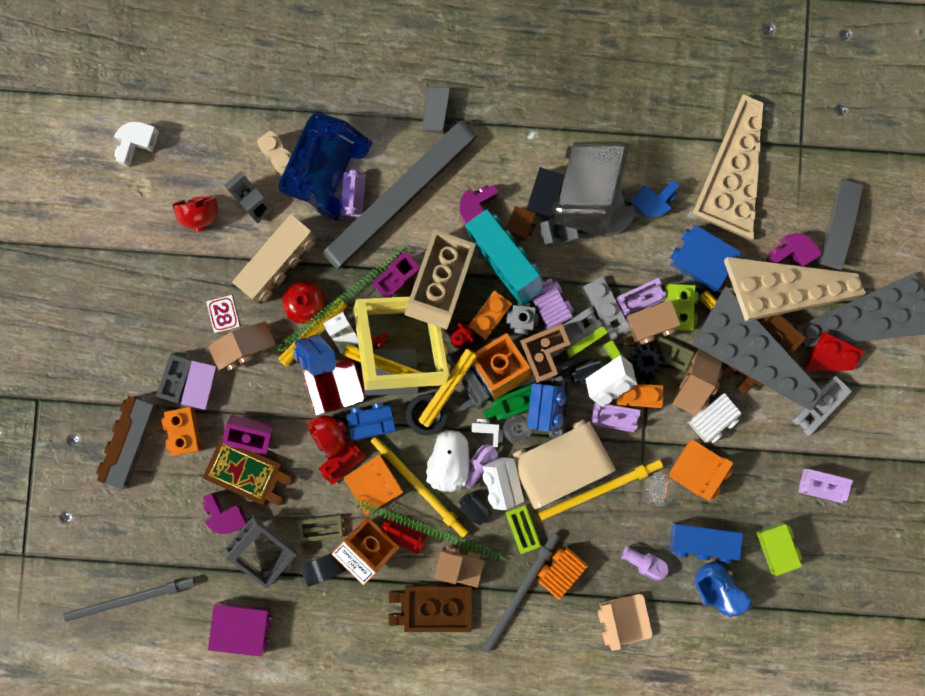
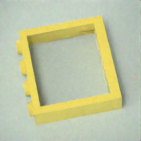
M410 297L356 299L354 317L365 390L444 385L450 376L451 366L446 361L448 353L447 344L443 343L442 338L444 336V328L429 323L428 328L436 372L376 375L368 315L405 313Z

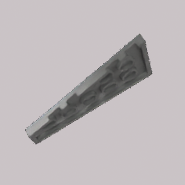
M913 273L794 328L806 338L802 342L803 347L815 346L824 331L848 343L925 335V292L916 273Z
M725 286L692 345L811 411L822 390L756 319L745 322L738 299Z

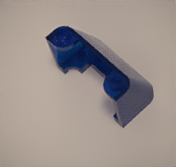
M322 113L311 115L279 181L278 187L280 192L323 216L337 221L343 205L341 200L334 197V194L350 159L364 158L368 154L373 142L345 120Z

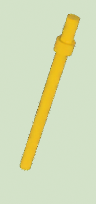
M377 436L370 441L444 518L443 521L448 527L451 526L462 538L469 532L457 520L458 517L452 511L449 512Z
M659 459L646 466L642 464L628 474L538 513L541 521L638 478L642 480L648 477V474L663 468L662 462Z

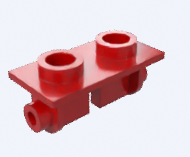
M458 323V330L451 336V344L455 348H460L469 341L472 345L474 334L466 324L462 327Z
M350 440L336 457L326 461L318 470L333 485L366 455Z
M388 515L381 530L394 543L418 555L428 534H424L420 530L416 531V528L412 529V526L408 528V524L404 526V522L400 525V520L396 524L397 519L395 518L394 522H392L393 517L388 520Z

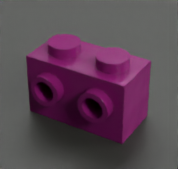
M231 415L226 423L222 444L266 454L271 443L274 425Z

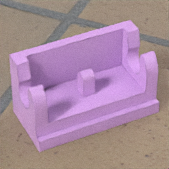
M657 278L618 296L616 300L626 318L628 315L664 301L666 293L662 291L661 281Z
M195 361L191 362L181 402L182 405L206 409L216 366Z
M594 403L591 424L634 432L638 427L637 419L640 416L641 410L608 404L601 406L598 403Z
M803 469L798 492L843 503V501L848 500L853 480L815 470Z

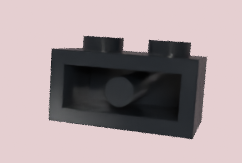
M540 167L526 210L536 213L535 216L551 220L552 215L557 216L561 204L557 202L559 194H564L567 182L563 181L565 175Z

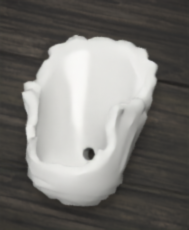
M447 430L441 432L436 438L434 451L427 462L428 468L426 470V481L431 484L433 489L443 492H454L466 485L470 467L469 446L466 437L459 431Z

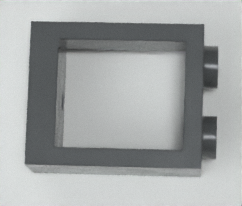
M254 516L223 549L229 561L266 589L277 582L281 572L285 568L290 567L297 556L292 546ZM260 533L283 549L263 573L240 556Z

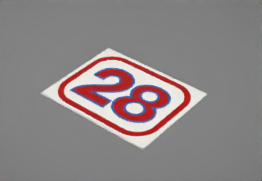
M232 295L206 302L214 333L240 327Z

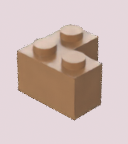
M671 300L626 317L634 342L640 341L641 345L654 341V336L663 332V335L666 336L677 332L675 327L680 326Z
M265 321L231 331L208 347L218 371L225 368L231 371L239 368L240 364L252 360V356H257L258 359L270 354L269 350L275 347L276 344Z
M562 324L520 341L537 383L558 375L550 354L571 345Z
M698 349L691 360L685 378L676 390L672 404L695 416L700 409L705 410L710 400V394L715 395L720 383L718 381L723 373V369H721L722 361Z
M446 546V549L441 548L434 579L452 584L458 582L478 588L484 559L480 558L481 554L468 551L466 555L459 553V548Z

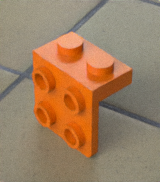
M690 440L670 470L669 477L704 500L710 501L711 498L715 499L721 490L719 485L722 480H727L731 475L733 462L719 457L698 442Z

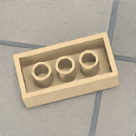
M290 214L232 283L258 304L261 301H267L272 295V288L276 284L279 286L287 277L285 273L290 268L294 269L301 261L299 257L303 252H309L315 245L314 240L316 237L311 230Z
M434 230L404 315L447 329L476 244Z

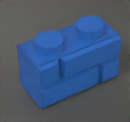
M317 334L309 336L308 339L301 338L296 340V348L293 349V355L296 362L300 361L303 370L307 369L312 376L322 374L323 371L326 373L335 370L334 351L321 336Z
M532 384L527 423L528 429L559 432V428L563 424L561 408L566 400V394L563 392L564 387Z
M382 402L373 404V409L364 411V407L351 409V414L346 415L351 440L354 441L396 432L391 405L386 406V403Z

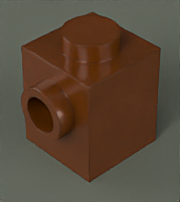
M517 206L513 209L506 230L512 234L516 242H521V240L526 241L527 236L532 237L536 226L532 222L536 213Z

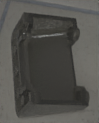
M573 142L572 146L568 145L565 158L569 160L558 202L554 201L551 214L555 215L554 224L605 236L615 209L629 144L623 142Z

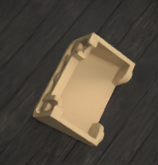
M583 419L572 425L574 429L527 452L523 448L513 453L519 480L534 509L551 503L616 470L590 421L585 422Z

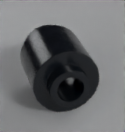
M591 358L572 366V371L570 372L571 379L574 384L578 383L579 386H583L587 382L585 379L603 366L598 358L594 360Z
M466 493L458 502L460 504L458 509L469 520L477 523L479 526L491 515V512L488 510L489 507L474 493L471 495Z

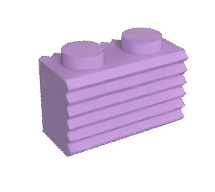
M552 279L541 283L543 292L531 300L547 330L571 319V313L574 312L568 300L564 302L560 294L563 291L557 281L553 283Z

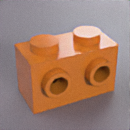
M195 407L164 412L162 425L163 429L167 430L169 439H166L168 452H171L172 456L203 451Z

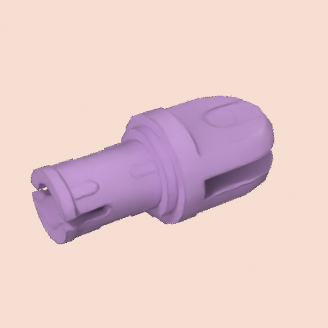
M488 444L482 445L471 458V467L468 470V480L465 485L470 490H472L481 475L484 474L483 465L497 460L498 452L495 447Z
M629 546L625 547L621 559L637 566L639 573L656 581L666 578L669 568L665 561L651 553L643 555Z

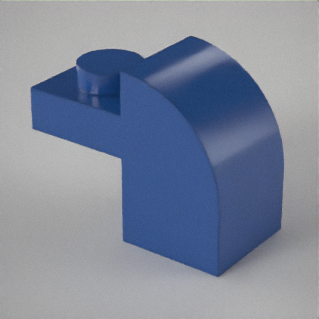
M672 180L659 196L644 185L628 206L634 205L635 212L644 218H660L671 209L665 201L670 203L678 194L675 190L679 185Z

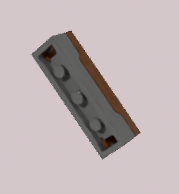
M128 396L127 399L123 400L120 407V412H122L120 419L116 420L112 428L113 438L111 441H108L104 450L106 454L104 462H101L97 468V481L119 489L128 488L158 405L133 396Z

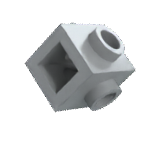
M518 302L517 306L513 305L512 311L508 310L506 323L510 324V330H515V334L527 335L528 332H532L533 326L537 327L539 314L535 313L534 307H530V303L521 306ZM522 313L526 314L527 320L520 321L519 315Z

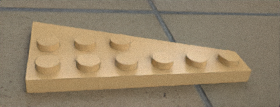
M742 95L691 215L752 241L754 239L753 226L755 220V199L757 197L758 157L760 152L763 103Z
M727 257L724 260L745 322L859 298L866 294L859 275L856 273Z

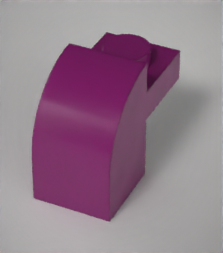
M488 185L483 186L477 190V195L473 193L471 188L463 194L460 200V217L464 225L484 211L481 207L483 204L498 197L499 192L495 185L491 187Z
M793 233L779 240L781 245L769 252L771 256L765 260L770 263H778L789 255L796 266L803 267L822 253L809 237Z
M405 251L389 265L388 270L372 282V285L383 298H390L419 273L420 266Z
M215 492L203 497L205 501L202 503L204 510L208 515L211 514L212 518L204 522L212 531L219 534H229L243 528L249 522L241 505H236L224 511Z

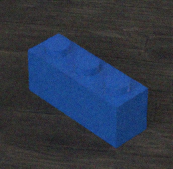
M672 523L669 550L674 551L675 556L688 557L689 554H696L697 559L710 560L711 557H718L719 562L733 563V560H740L743 533Z

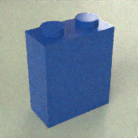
M696 225L691 230L687 228L681 237L682 245L680 248L675 247L669 257L672 259L670 266L716 292L728 275L724 260L727 257L738 258L741 252Z

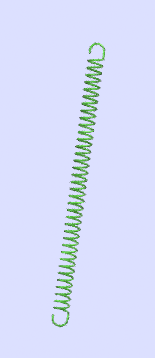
M398 249V252H395V255L392 254V258H391V259H392L393 261H395L394 258H393V256H395L396 258H398L397 255H396V253L399 254V255H401V254L399 253V250H400V249ZM374 271L373 273L369 272V275H366V278L363 277V280H360V283L358 284L363 287L361 283L362 281L366 286H368L364 281V278L371 284L367 276H369L373 280L371 274H373L376 277ZM357 283L356 285H353V288L350 287V291L347 290V293H345L350 299L352 298L350 297L348 291L353 296H355L351 289H353L357 294L358 292L356 291L355 287H357L360 290ZM340 295V298H337V301H338V299H339V300H341V301L344 303V301H343V299H342V297H341L342 295ZM321 311V314L323 312L327 317H329L326 311ZM314 316V319L311 318V324L314 327L316 326L314 325L312 320H314L319 325V323L316 320V318H318L317 316ZM291 334V337H288V340L290 338L294 343H296L292 336L293 334Z
M369 503V505H370V507H369V513L371 512V510H372V508H373V513H372V514H374L375 511L377 510V514H376V515L378 516V514H379L380 511H381V509L379 510V506H377L376 509H375V504H374V505L372 506V508H371V503ZM385 509V510H384V512H385V517H384V519H386L387 515L389 514L388 520H390L391 517H392V515H393L392 522H394V520H395V518H394L395 513H394V514L392 513V515L390 516L391 511H389V512L387 513V509ZM396 514V516H397L396 524L398 523L399 519L401 518V522H400V525H401V524L403 523V521H404V519L402 520V517H403V516L401 515V516L399 517V519H398L399 514ZM414 519L411 521V523L413 522L412 529L415 527V525H416V523H417L416 531L418 530L419 526L421 525V528H422V529H423L424 526H425L424 534H425V532L427 531L428 527H429L428 535L430 534V532H431L432 529H433V531H432V537H433L434 533L436 532V530H437V533H436V537H435V538H437V536H438L439 533H440V531L438 532V529H436V530L434 531V527H432L431 530H430V525L426 528V524H424L423 527H422V522H421V523L419 524V526H418V521H416L415 524H414ZM451 535L450 538L448 536L447 543L449 542L452 536L454 537V535ZM460 537V538L458 539V541L460 540L459 547L461 546L462 542L464 541V545H463V549H464L465 546H466V544H467V542L465 543V539H463L462 542H461V537ZM473 542L470 543V545L472 544L471 552L474 548ZM477 543L475 544V545H476L475 553H476L477 549L479 548V546L477 547ZM482 547V549L484 548L482 556H484L486 552L485 547ZM487 548V549H488V552H487L486 558L488 557L489 553L491 552V550L489 551V548ZM499 552L498 554H499L500 560H502V561H507V559H505V560L501 559V558H503V557L500 556L501 554H500V552Z

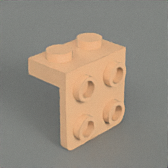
M636 594L599 603L598 617L600 623H604L606 631L602 632L605 646L609 645L612 651L621 649L620 645L652 637L643 595Z

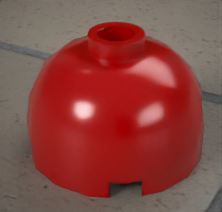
M214 196L193 197L192 200L185 201L184 199L172 204L178 223L185 228H193L194 232L207 230L206 226L212 224L218 214L217 201Z
M295 282L283 294V311L296 324H308V321L311 322V318L314 319V316L318 317L317 313L321 314V311H324V308H326L325 294L319 286L312 282Z
M321 415L305 423L306 426L312 427L308 431L319 450H324L325 454H327L324 456L327 461L336 457L345 447L346 439L344 433L347 432V429L341 420L336 422L331 416Z

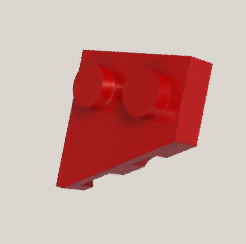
M824 331L803 368L806 371H853L864 354V350Z

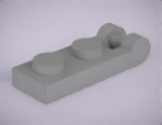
M604 277L583 286L598 318L608 332L607 335L610 340L617 339V336L622 333L627 334L631 332L630 326L625 320ZM617 319L619 325L613 328L610 322Z
M589 307L563 324L571 345L551 353V358H554L603 325L600 319L597 320L594 316L592 307ZM585 318L590 324L587 328L581 323Z
M833 376L821 389L822 393L811 411L804 407L792 418L796 425L799 424L803 428V432L806 435L812 434L852 392L837 376ZM808 414L814 418L811 423L805 418Z

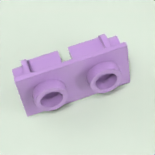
M350 170V173L344 172L341 216L360 217L363 214L366 174L359 173L356 170Z

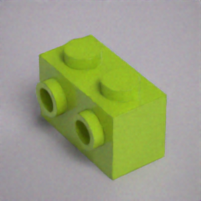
M668 284L665 286V302L672 301L680 326L675 327L676 331L693 330L694 326H697L698 320L697 313H694V304L698 303V291H695V285Z
M778 523L756 531L771 574L778 576L802 567L800 563L802 555L799 549L794 547L792 541L794 534L790 526L787 527L784 523Z

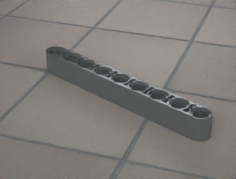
M463 120L459 121L335 239L322 255L337 270L341 269L475 141L477 135Z

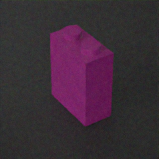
M217 602L213 606L208 650L262 657L265 651H269L270 637H267L268 628H272L273 615L270 614L271 608Z

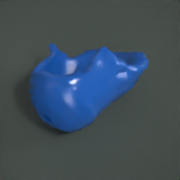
M710 562L699 568L695 576V586L701 596L703 605L714 606L718 608L719 612L728 617L739 616L752 608V601L749 595L737 585L721 563Z

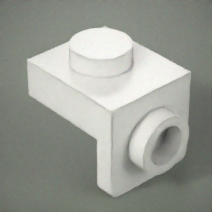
M477 419V423H472V432L493 433V447H498V443H502L503 430L499 429V425L490 424V420Z

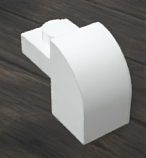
M130 122L121 126L114 135V138L121 142V145H118L115 150V161L122 166L129 167L136 147L153 152L159 131L153 126L140 122Z
M343 312L323 323L342 355L347 345L359 347L357 335Z

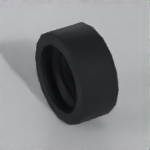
M418 395L412 399L407 407V423L413 431L420 435H434L440 432L447 423L448 411L446 405L440 410V419L435 426L424 428L415 421L414 412L416 407L422 402H431L435 395Z

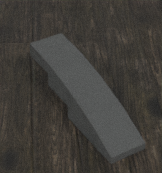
M841 179L839 182L836 201L832 206L830 223L826 227L820 264L842 270L855 226L863 188L862 184Z

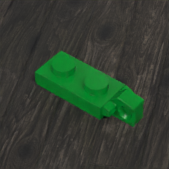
M532 384L491 401L492 407L482 410L484 418L488 419L496 416L497 420L506 419L529 410Z

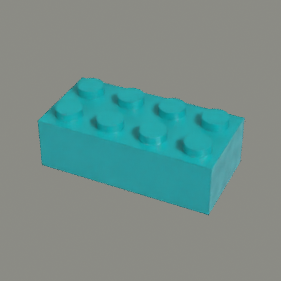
M486 209L465 224L471 242L476 244L475 247L519 304L523 306L543 292L541 272L534 263H529L527 260L528 255L521 246L519 248L516 247L512 234L508 230L504 232L501 227L502 223L497 215H491Z

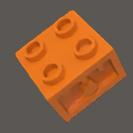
M381 454L344 477L351 492L359 500V504L361 500H363V505L367 501V506L371 503V508L374 504L375 509L377 506L381 507L404 492ZM365 504L364 507H363V511H364V513H365L366 515H368V514H369V507H368V509L365 511V506H366V504Z

